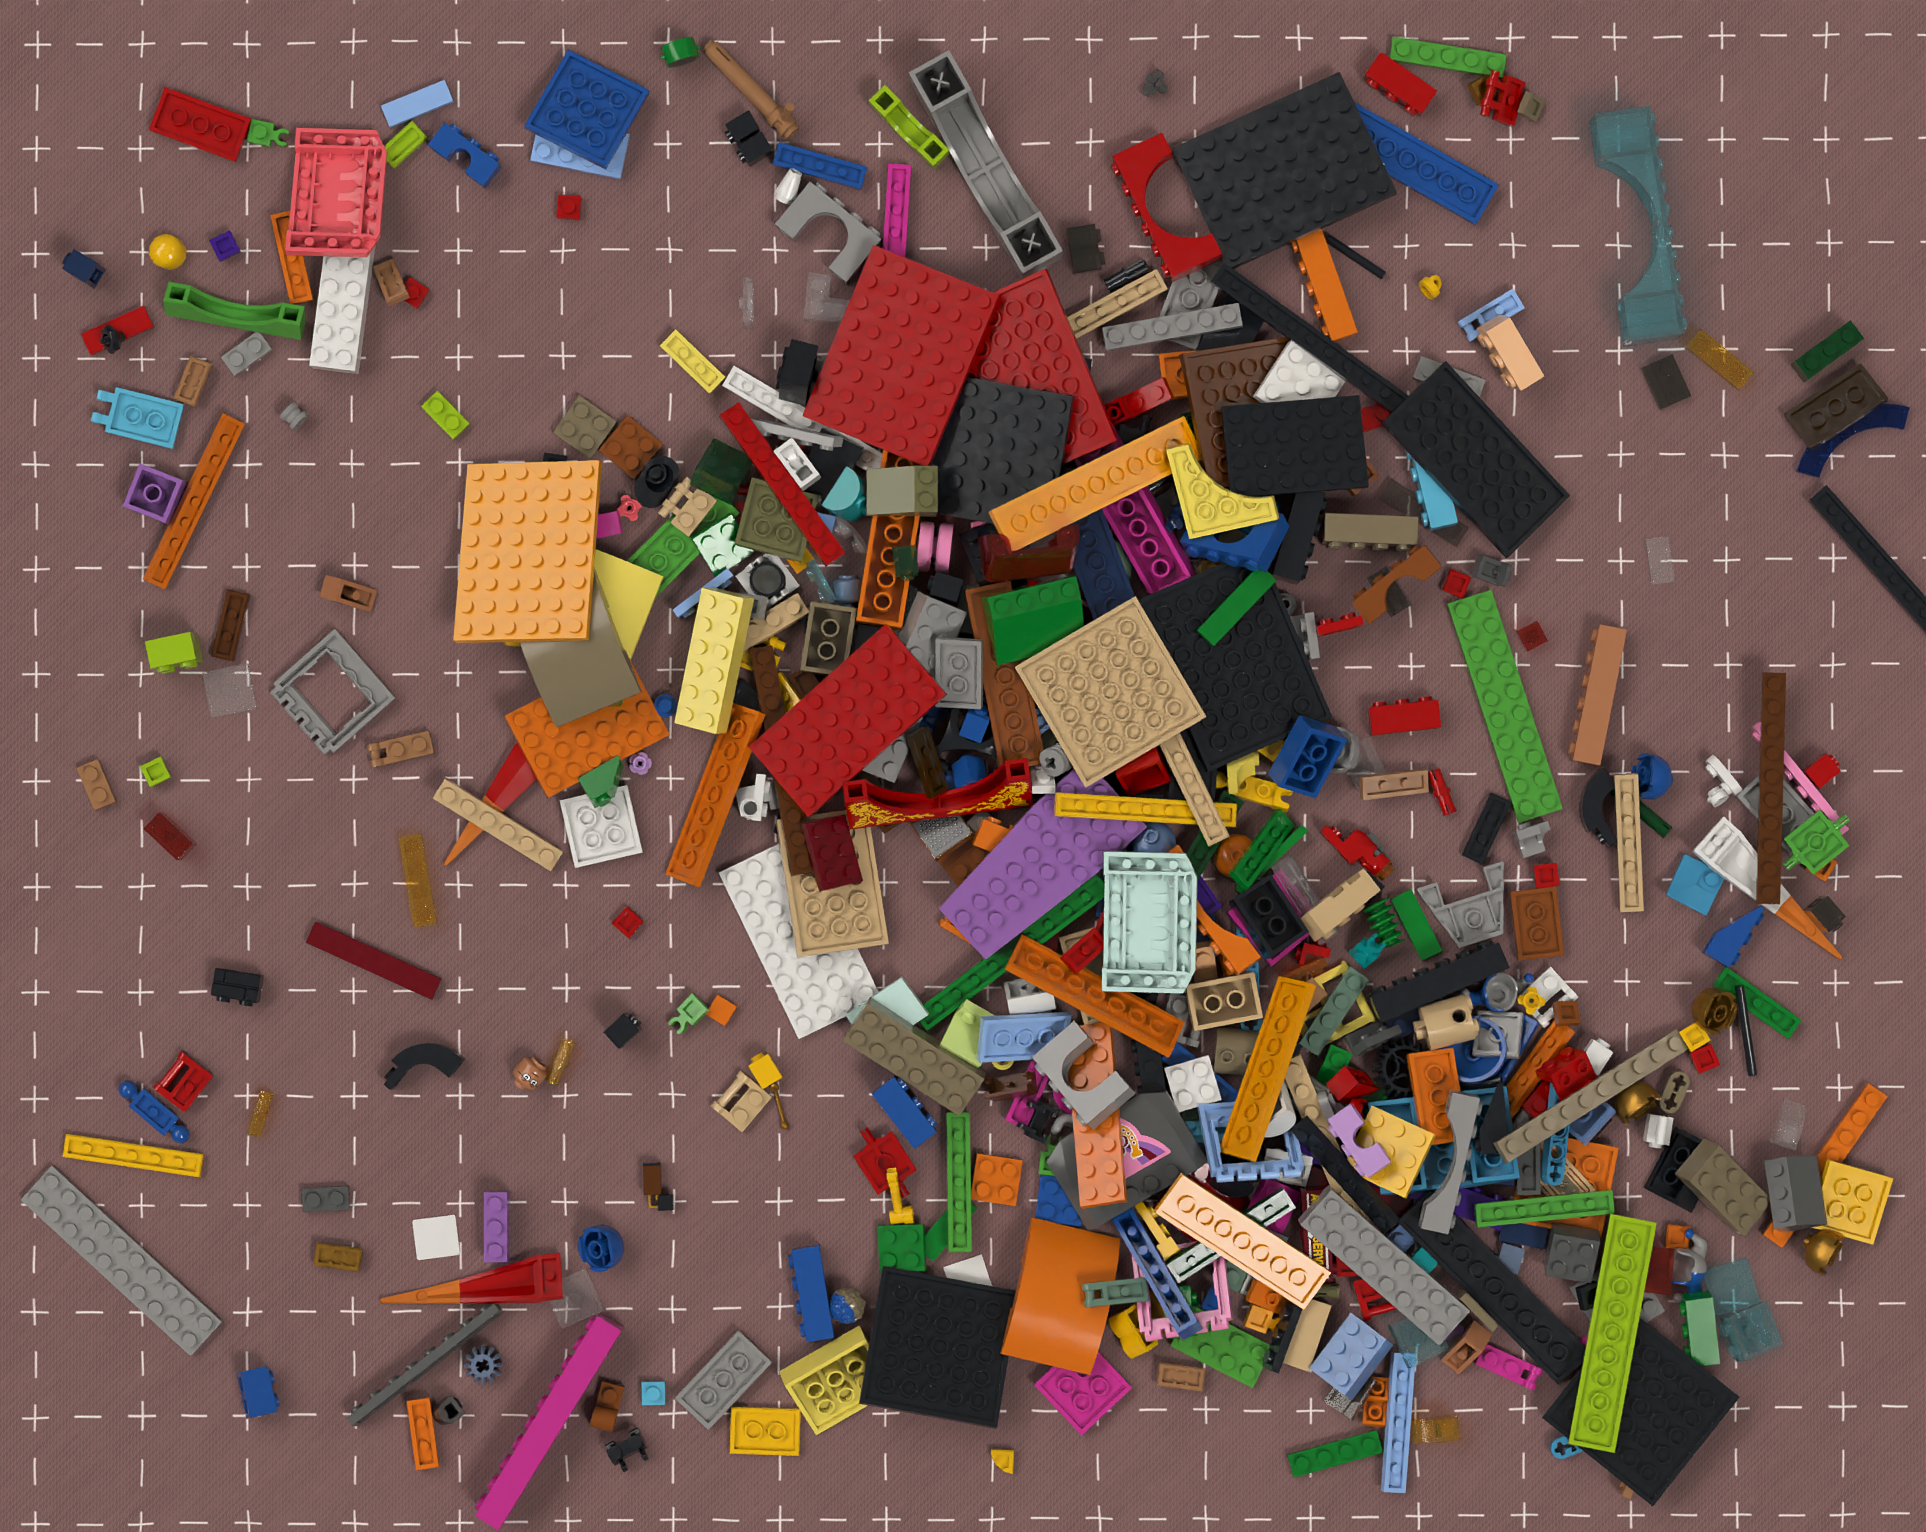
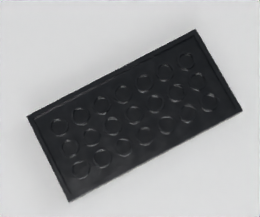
M1447 361L1443 362L1381 423L1505 558H1508L1570 497L1566 490Z

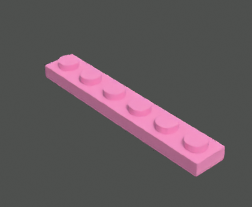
M1757 722L1751 727L1754 732L1752 736L1758 744H1760L1761 722ZM1784 750V776L1789 781L1792 779L1797 784L1795 789L1804 799L1807 797L1812 803L1810 807L1814 813L1821 810L1827 819L1835 822L1840 817ZM1846 825L1840 829L1842 835L1849 830Z

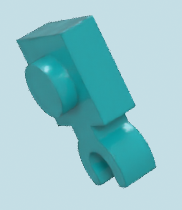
M1376 933L1368 940L1363 938L1348 952L1363 969L1375 961L1386 946L1385 942L1381 945L1375 942V938L1378 936Z

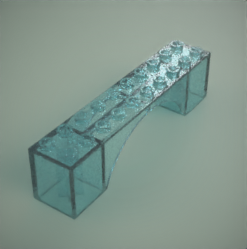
M1650 106L1596 113L1589 121L1596 167L1616 174L1634 189L1647 210L1652 228V249L1647 268L1637 285L1616 302L1623 347L1677 340L1685 334L1684 330H1687V320L1685 316H1682L1681 307H1684V299L1682 293L1679 294L1677 286L1680 284L1679 271H1675L1674 262H1677L1676 249L1672 248L1670 240L1673 239L1672 225H1668L1667 216H1670V208L1668 202L1665 203L1664 194L1667 189L1666 182L1661 180L1660 171H1663L1662 158L1658 157L1657 148L1660 147L1658 134H1654L1653 125H1656L1655 112H1651Z

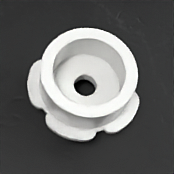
M1717 786L1708 792L1707 802L1717 807L1723 804L1729 796L1723 788L1720 789Z

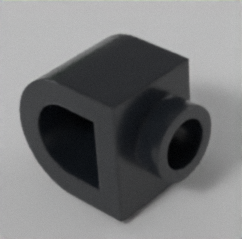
M451 1395L443 1398L433 1409L434 1420L441 1425L456 1422L465 1414L462 1410L461 1402Z

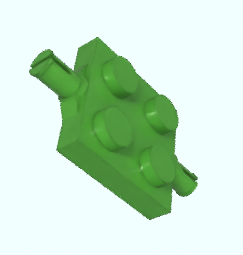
M1821 810L1815 812L1783 838L1793 854L1783 865L1789 871L1800 862L1814 875L1850 846L1842 837L1840 831L1844 825L1850 822L1849 818L1843 814L1833 822L1827 819Z

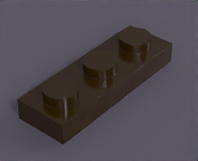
M922 725L907 734L906 738L926 797L934 798L949 789L929 727Z

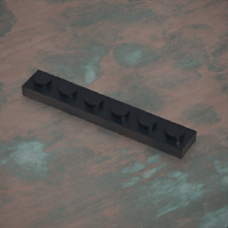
M1305 1116L1290 1129L1291 1132L1382 1233H1385L1400 1221V1218L1308 1116Z

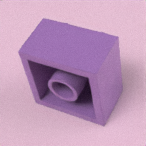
M139 464L123 507L169 525L187 482Z

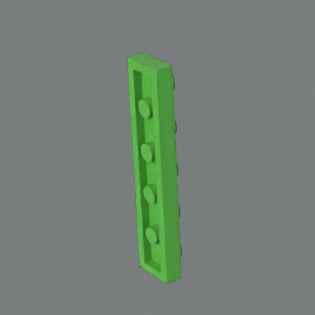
M1398 37L1392 38L1390 58L1398 63L1481 76L1488 74L1489 77L1491 70L1500 72V79L1504 75L1507 56L1506 54Z

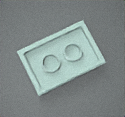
M903 976L872 996L873 999L912 1025L929 1014ZM867 1000L845 1015L851 1024Z

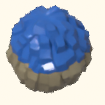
M855 1288L835 1290L829 1307L832 1319L845 1324L855 1323L861 1319L866 1301L860 1297V1292Z

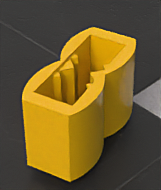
M1136 1304L1119 1311L1109 1318L1112 1331L1120 1338L1124 1352L1131 1359L1148 1352L1158 1345V1340L1146 1341L1145 1334L1140 1333Z

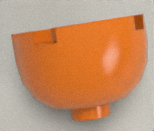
M1238 833L1229 834L1230 837L1223 839L1212 856L1213 864L1218 872L1231 879L1233 878L1229 875V872L1253 841L1246 835Z

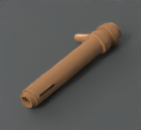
M711 40L703 48L705 55L767 119L766 122L771 127L777 129L776 132L780 137H784L786 140L790 139L800 128L797 125V120L793 116L791 117L795 108L794 105L787 103L785 108L779 106L718 41Z

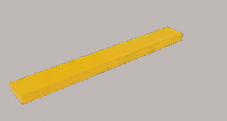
M1055 793L1054 816L1198 825L1187 801ZM1214 802L1225 827H1236L1237 804Z

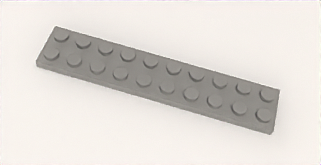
M54 1165L46 1171L21 1199L25 1205L190 1356L197 1351L223 1322L221 1318Z

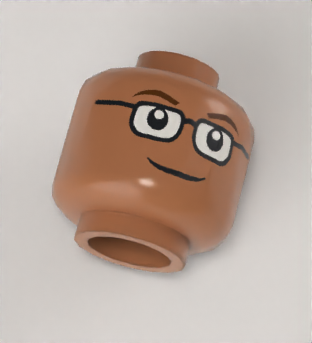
M535 1056L532 1058L524 1057L513 1069V1076L515 1078L513 1082L523 1091L525 1088L533 1091L546 1079L547 1073L545 1070L547 1067Z

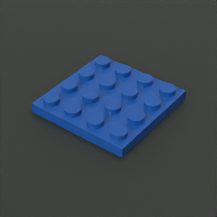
M568 50L525 123L524 128L606 170L646 101L649 90Z

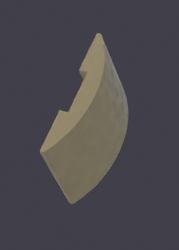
M595 567L589 640L520 642L535 684L557 728L642 693L628 654L622 646L608 609L609 604Z

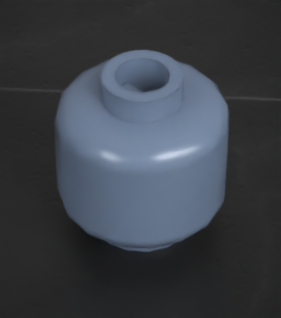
M839 575V579L833 583L834 601L842 603V606L856 608L855 603L859 602L862 580L857 579V575Z

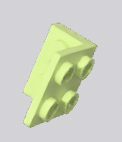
M966 999L956 1009L940 1042V1046L979 1068L982 1065L977 1060L981 1017L995 1015Z

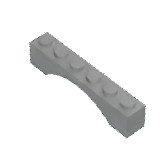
M1449 1090L1444 1112L1450 1122L1453 1133V1157L1444 1181L1433 1195L1423 1202L1418 1223L1422 1229L1449 1234V1229L1454 1228L1456 1215H1453L1455 1206H1459L1461 1192L1458 1191L1460 1183L1463 1184L1466 1178L1464 1165L1465 1161L1470 1160L1472 1148L1469 1147L1471 1138H1475L1477 1125L1474 1124L1476 1115H1480L1482 1110V1102H1479L1480 1098L1475 1094Z

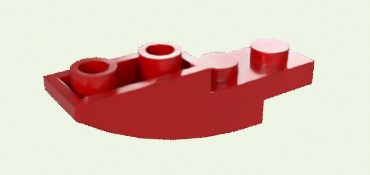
M1162 377L1104 406L1115 427L1157 408V406L1174 399V396L1166 378Z

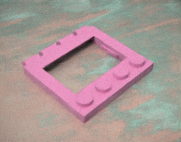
M1195 1242L1177 1244V1246L1183 1251ZM1132 1255L1134 1279L1145 1278ZM1222 1256L1208 1264H1213L1214 1266L1213 1281L1218 1309L1194 1312L1203 1328L1195 1334L1208 1332V1324H1211L1212 1331L1229 1329L1228 1321L1233 1320L1226 1259ZM1146 1280L1149 1301L1137 1302L1140 1333L1145 1334L1146 1341L1163 1339L1162 1331H1165L1166 1338L1179 1337L1168 1317L1152 1319L1150 1290Z

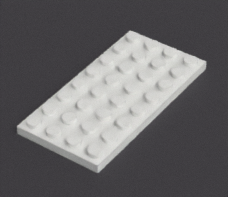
M779 844L719 872L798 1039L846 1017L847 1013L879 992L858 949L797 958Z

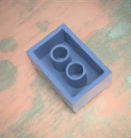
M1350 1313L1309 1369L1347 1398L1353 1400L1393 1344L1354 1314Z

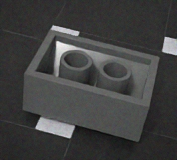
M1787 1156L1765 1160L1774 1229L1781 1232H1789L1827 1225L1818 1157Z

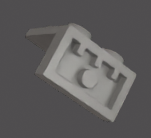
M1314 612L1290 616L1308 661L1318 660L1320 654Z

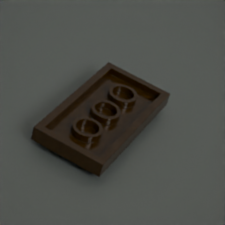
M1860 363L1784 413V417L1810 451H1813L1886 403L1888 397Z

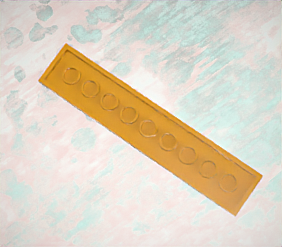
M1183 416L988 513L1008 553L1011 554L1172 474L1166 451L1168 448L1190 443L1197 461L1200 460L1197 441Z

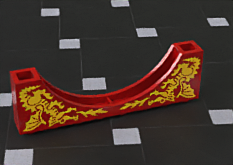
M1028 758L1004 761L997 770L987 777L967 786L944 791L934 798H927L925 793H903L883 789L866 779L843 782L849 830L1033 806Z

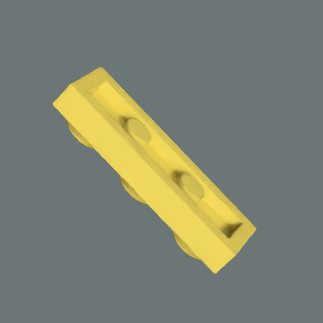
M676 329L660 345L709 394L726 378Z

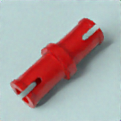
M1439 768L1434 770L1435 775L1433 771L1428 772V778L1434 790V793H1432L1433 797L1437 798L1443 813L1442 815L1447 816L1450 813L1456 812L1457 809L1449 793L1451 789L1446 786L1441 769Z

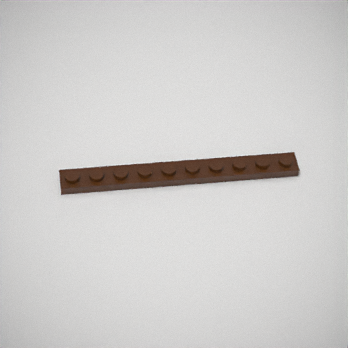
M773 645L749 650L760 712L766 714L763 721L764 733L785 715ZM773 776L791 876L814 873L801 826L806 823L804 812Z
M1762 672L1756 904H1780L1786 673Z

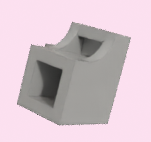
M1548 821L1532 826L1530 822L1516 826L1518 831L1512 833L1521 858L1546 851L1543 837L1547 831L1551 830Z

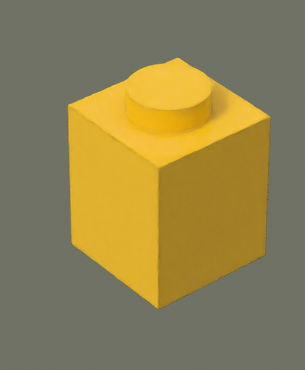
M761 1052L750 1059L752 1064L748 1066L762 1089L783 1077L769 1053L764 1056Z

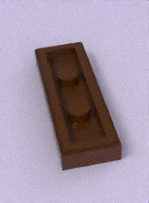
M227 589L211 657L235 661L250 594Z

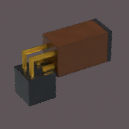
M661 1162L643 1163L644 1195H648L649 1208H658V1211L674 1210V1194L660 1195L662 1194ZM651 1195H656L658 1206H651Z

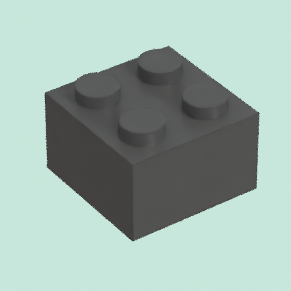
M1552 1222L1544 1260L1545 1276L1591 1283L1600 1245L1599 1231Z

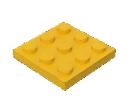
M1371 1106L1365 1119L1366 1124L1361 1127L1356 1141L1359 1146L1365 1149L1380 1143L1393 1163L1371 1178H1367L1366 1175L1363 1178L1403 1198H1407L1436 1135ZM1353 1156L1347 1157L1348 1162L1355 1168L1354 1165L1357 1162Z
M1827 1159L1821 1177L1827 1225L1811 1228L1834 1230L1847 1238L1873 1245L1893 1178Z

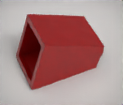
M1160 745L1116 770V776L1128 797L1171 781Z

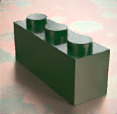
M1850 320L1790 365L1801 380L1805 382L1861 342L1864 337Z

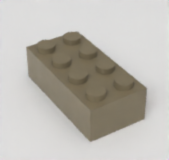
M1325 513L1322 517L1321 545H1326V549H1340L1342 545L1349 546L1350 550H1363L1365 546H1370L1373 551H1386L1388 547H1394L1396 552H1409L1411 548L1417 545L1418 517Z
M1703 1139L1675 1173L1728 1229L1742 1236L1748 1233L1771 1205L1770 1197L1719 1145L1709 1140Z

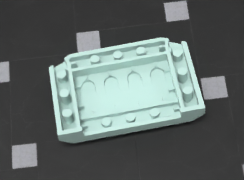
M1104 851L1105 888L1102 991L1184 993L1196 971L1198 877L1187 854Z

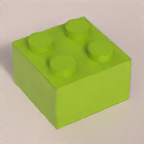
M187 632L145 641L150 669L156 670L158 673L167 674L175 672V667L191 669L198 667L197 663L203 662L198 634Z

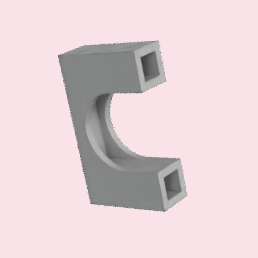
M809 182L775 223V226L794 242L804 228L817 217L832 216L840 220L848 231V240L845 248L828 268L831 273L847 285L865 264L872 246H879L882 243L879 238L881 234L872 226H869V228L865 227L861 223L863 219L852 211L849 214L843 209L845 205L839 199L828 197L825 194L827 190L819 183L814 185Z
M1073 1021L1032 1058L1037 1063L1034 1066L1042 1076L1047 1075L1050 1078L1048 1082L1050 1087L1056 1093L1060 1091L1063 1094L1064 1098L1061 1100L1070 1110L1074 1108L1078 1114L1075 1116L1084 1127L1088 1125L1094 1130L1136 1093L1117 1071H1114L1102 1083L1090 1091L1080 1092L1071 1088L1068 1074L1072 1063L1094 1044L1085 1031Z

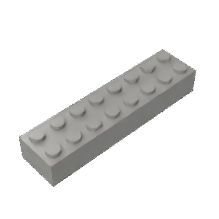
M918 591L899 638L935 679L936 638H957L967 612ZM922 718L862 771L895 783L910 748L906 735L919 727Z
M1329 1185L1299 1217L1298 1221L1302 1227L1438 1345L1447 1338L1470 1312L1469 1308Z

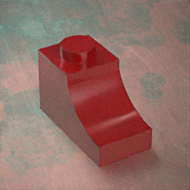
M1344 1066L1326 1083L1330 1090L1329 1093L1334 1095L1337 1103L1350 1104L1352 1098L1357 1099L1361 1096L1373 1095L1378 1090V1087L1366 1072Z

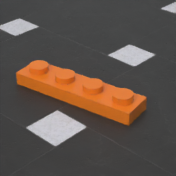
M290 211L270 215L290 304L297 305L314 301L304 256L286 255L285 252Z

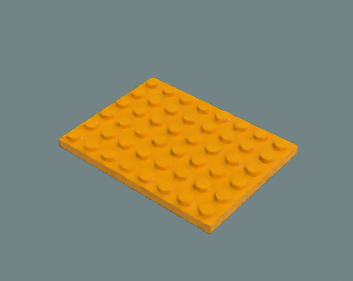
M599 460L467 464L453 637L455 643L589 640L602 463Z

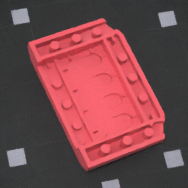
M296 128V154L289 230H287L286 255L367 258L381 238L387 167V151L382 144L377 130Z

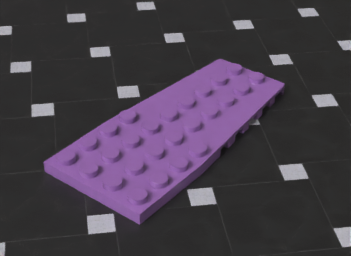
M1074 768L1055 784V793L1119 796L1103 778L1085 788ZM1055 793L1044 794L1013 826L1010 832L998 842V845L986 855L983 861L967 876L962 884L951 893L950 897L939 906V910L983 958L987 959L1097 874L1104 867V851H1122L1147 826L1143 822L1057 817L1054 816Z

